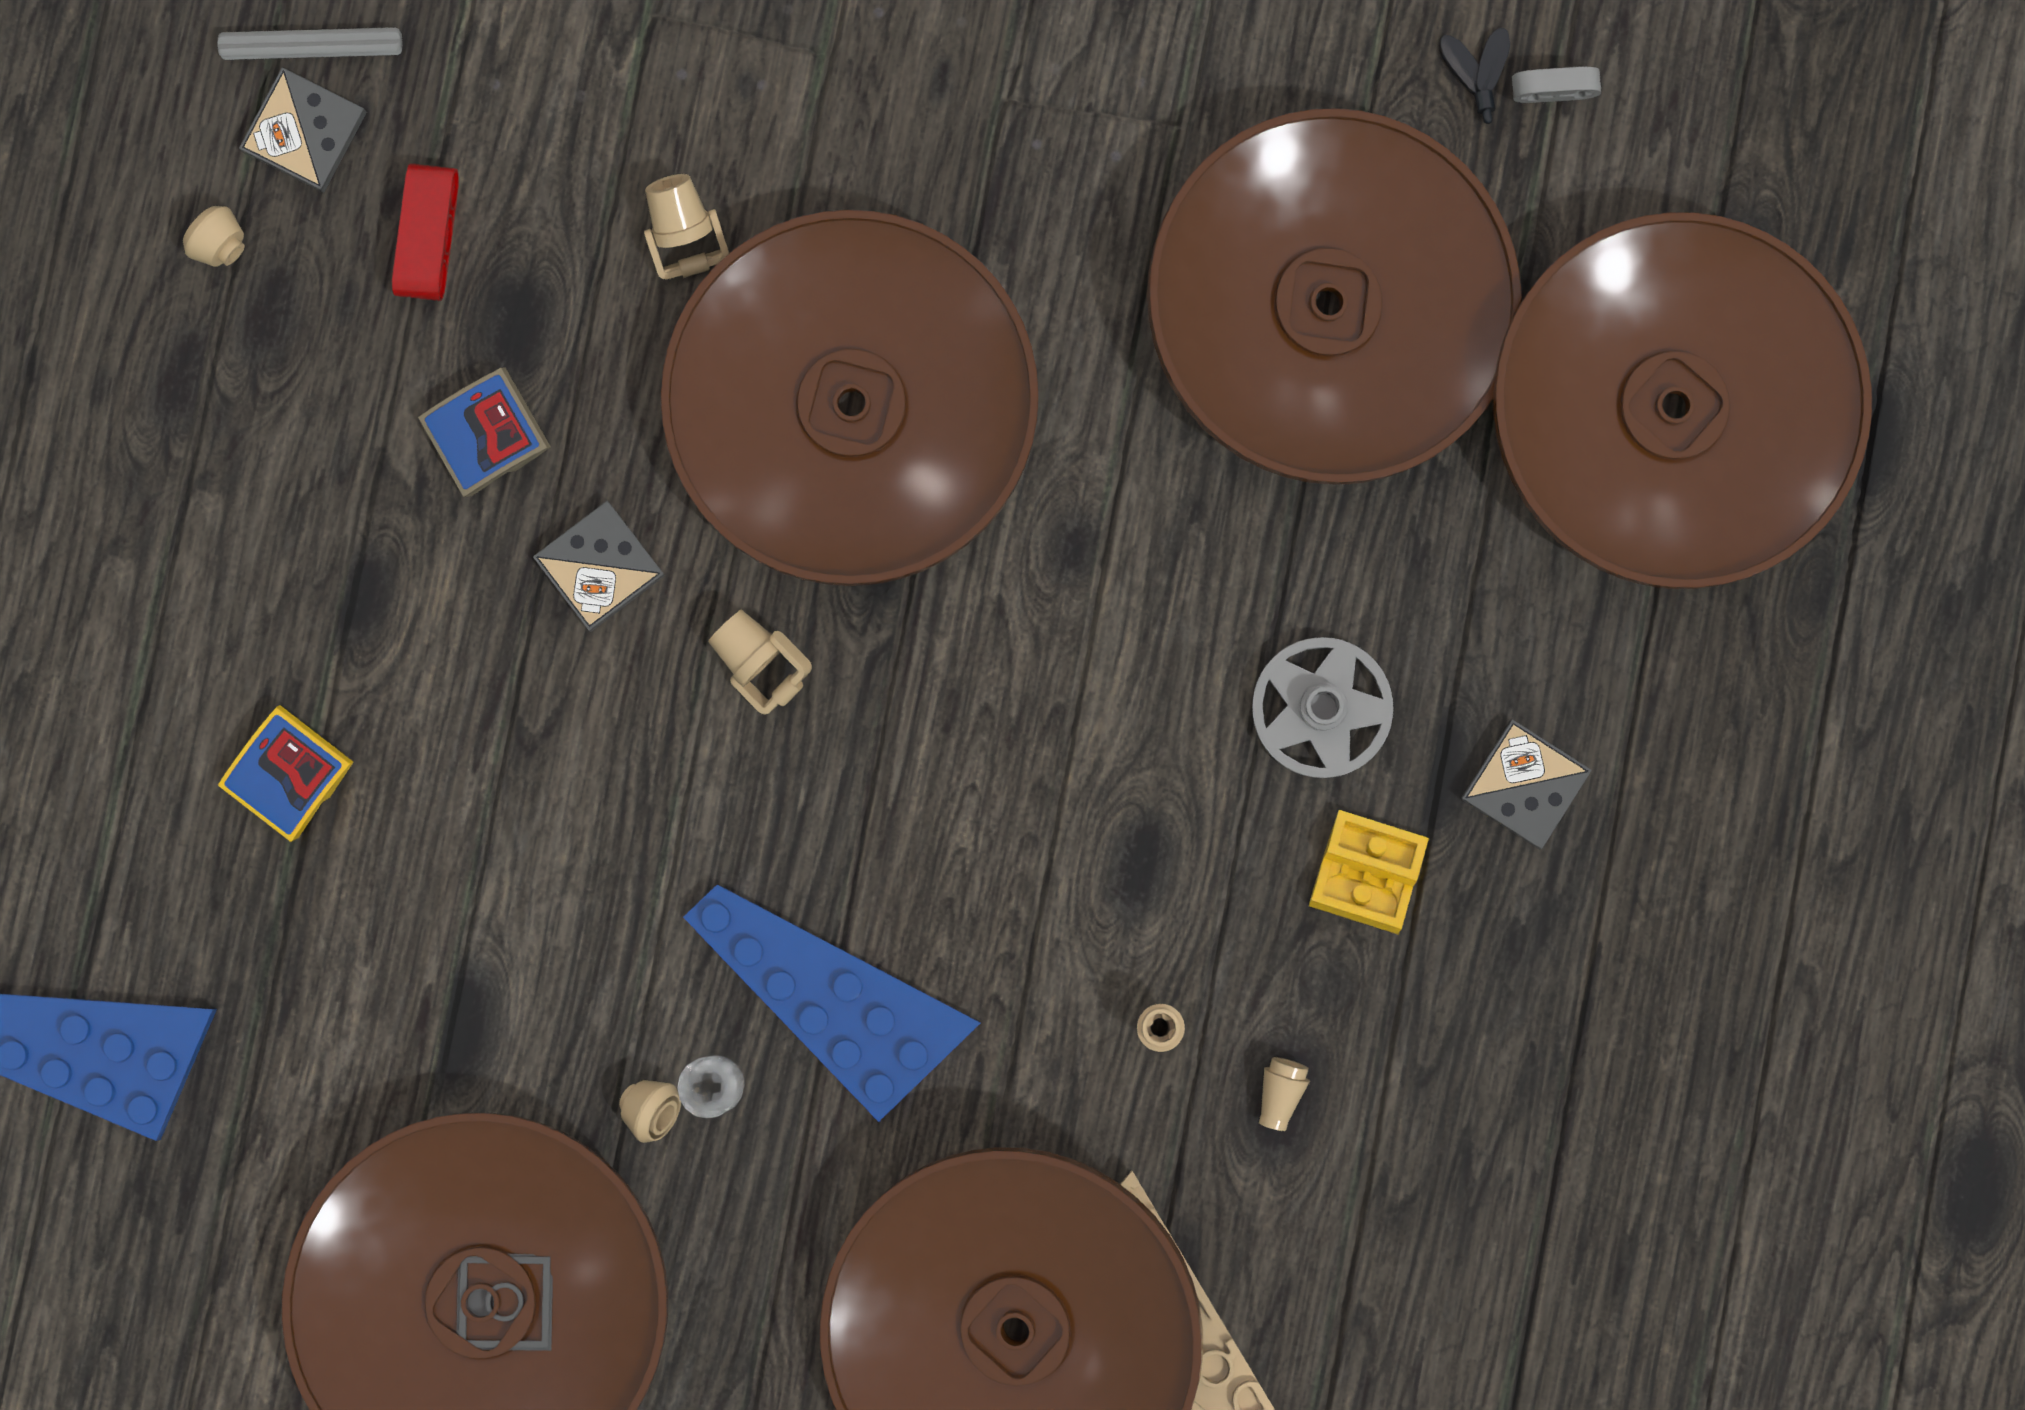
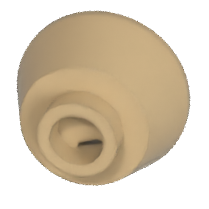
M212 206L203 211L187 229L183 238L185 254L191 259L214 267L220 266L223 263L228 266L235 262L244 250L245 245L242 243L244 233L231 209L225 206Z
M648 1080L630 1085L620 1099L621 1118L640 1142L647 1143L661 1139L672 1128L680 1112L681 1099L677 1088L671 1083Z

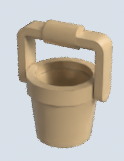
M676 174L667 176L646 187L645 193L653 228L652 230H645L644 234L659 277L671 279L683 275V278L699 274L710 270V266L718 264L729 254L716 210L713 209L707 212L704 209L689 175ZM714 228L720 250L707 254L703 252L678 260V263L663 267L657 246L669 248L685 245L706 236Z
M742 609L727 620L708 641L734 674L730 678L731 684L761 714L770 713L778 705L785 706L802 689V680L812 669L811 662L782 632L774 631L773 634L769 633ZM781 653L797 671L794 674H789L772 692V697L768 700L750 681Z

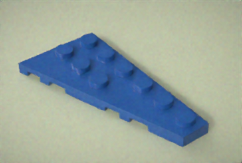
M716 885L683 917L878 1122L981 1023L720 885Z
M0 994V1075L145 1137L159 1141L167 1127L217 1009Z

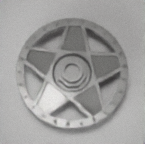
M1311 638L1286 647L1266 665L1254 689L1252 716L1261 743L1278 763L1303 776L1332 778L1357 770L1372 759L1380 750L1391 728L1393 698L1384 672L1365 651L1349 642L1335 638ZM1332 649L1315 673L1286 661L1289 657L1305 650ZM1356 659L1373 675L1382 699L1352 689ZM1270 681L1287 704V707L1266 728L1262 703L1266 685ZM1381 724L1370 746L1356 759L1350 761V730ZM1310 741L1325 768L1301 764L1285 755L1280 749Z

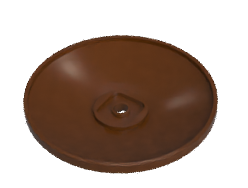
M1336 108L1311 109L1288 113L1263 121L1242 131L1209 155L1186 180L1171 202L1160 225L1153 246L1147 288L1149 323L1160 364L1172 389L1197 423L1222 446L1241 459L1263 470L1299 481L1333 485L1379 480L1407 471L1429 460L1463 435L1481 416L1493 399L1496 364L1502 341L1522 299L1520 272L1508 228L1495 202L1472 171L1446 147L1427 134L1405 123L1378 114ZM1329 291L1337 296L1340 307L1336 314L1326 315L1319 311L1316 306V296L1318 293Z
M862 210L826 211L788 220L753 236L722 259L698 285L675 325L667 348L661 387L662 422L668 450L686 492L708 522L737 549L769 568L806 581L846 586L879 584L925 571L948 559L984 531L1002 510L1020 480L1033 445L1038 413L1037 369L1024 323L1011 298L983 263L963 246L928 226L897 215ZM857 392L864 397L865 407L861 413L855 416H848L840 411L839 400L845 393Z
M1670 212L1646 215L1605 228L1579 242L1559 257L1538 278L1520 303L1502 341L1493 387V414L1496 436L1503 462L1515 489L1535 519L1559 544L1598 570L1626 581L1666 589H1698L1728 584L1765 571L1793 555L1826 526L1845 500L1863 462L1872 416V388L1862 340L1851 315L1840 296L1826 278L1806 258L1781 240L1746 223L1716 215ZM1667 394H1677L1683 398L1686 404V412L1683 417L1678 419L1671 418L1664 412L1662 402Z
M460 1113L417 1122L388 1134L347 1162L327 1183L302 1221L291 1248L282 1292V1327L285 1349L291 1372L309 1410H638L659 1366L668 1322V1285L659 1241L649 1217L623 1178L602 1157L568 1134L534 1120L498 1113ZM508 1254H534L540 1257H551L550 1273L553 1277L551 1351L510 1350L520 1340L542 1341L543 1264H519ZM478 1256L488 1263H468V1289L464 1292L461 1299V1308L467 1317V1339L465 1340L456 1333L458 1268L467 1257ZM500 1283L516 1285L524 1296L523 1308L517 1317L510 1321H498L493 1318L495 1314L501 1316L513 1314L519 1303L518 1296L512 1289L500 1288L495 1291L492 1288ZM484 1289L491 1293L494 1298V1308L489 1315L475 1316L468 1309V1298L472 1291ZM467 1340L501 1341L492 1350H482Z
M995 1147L971 1150L927 1164L905 1176L868 1208L847 1236L829 1274L821 1310L820 1350L825 1379L836 1410H1191L1201 1376L1203 1326L1195 1286L1183 1256L1157 1217L1135 1195L1107 1175L1074 1159L1034 1149ZM1010 1318L1023 1320L1029 1328V1336L1021 1341L1012 1340L1005 1333L1004 1322Z

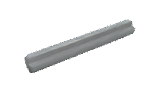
M396 27L222 32L218 35L217 42L219 55L225 60L399 55L402 52L403 46L402 34Z

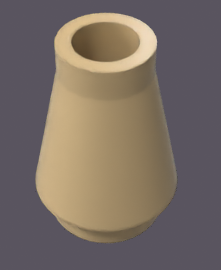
M1156 1004L1148 1007L1140 1015L1137 1023V1033L1141 1042L1147 1048L1158 1052L1169 1051L1176 1047L1182 1040L1185 1031L1184 1020L1181 1014L1175 1008L1166 1004ZM1157 1018L1164 1019L1168 1024L1166 1034L1160 1037L1154 1035L1151 1031V1025Z
M1272 1058L1270 1067L1264 1068L1262 1110L1259 1124L1274 1130L1286 1131L1288 1122L1310 1082L1306 1078L1308 1067L1288 1059Z

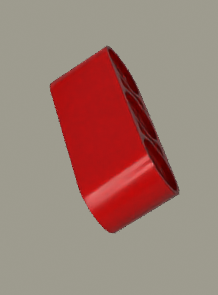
M409 164L405 177L393 267L392 290L394 296L442 301L447 282L458 198V169Z

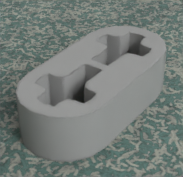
M1596 67L1536 69L1522 71L1512 76L1513 99L1520 103L1582 100L1601 94L1600 71Z

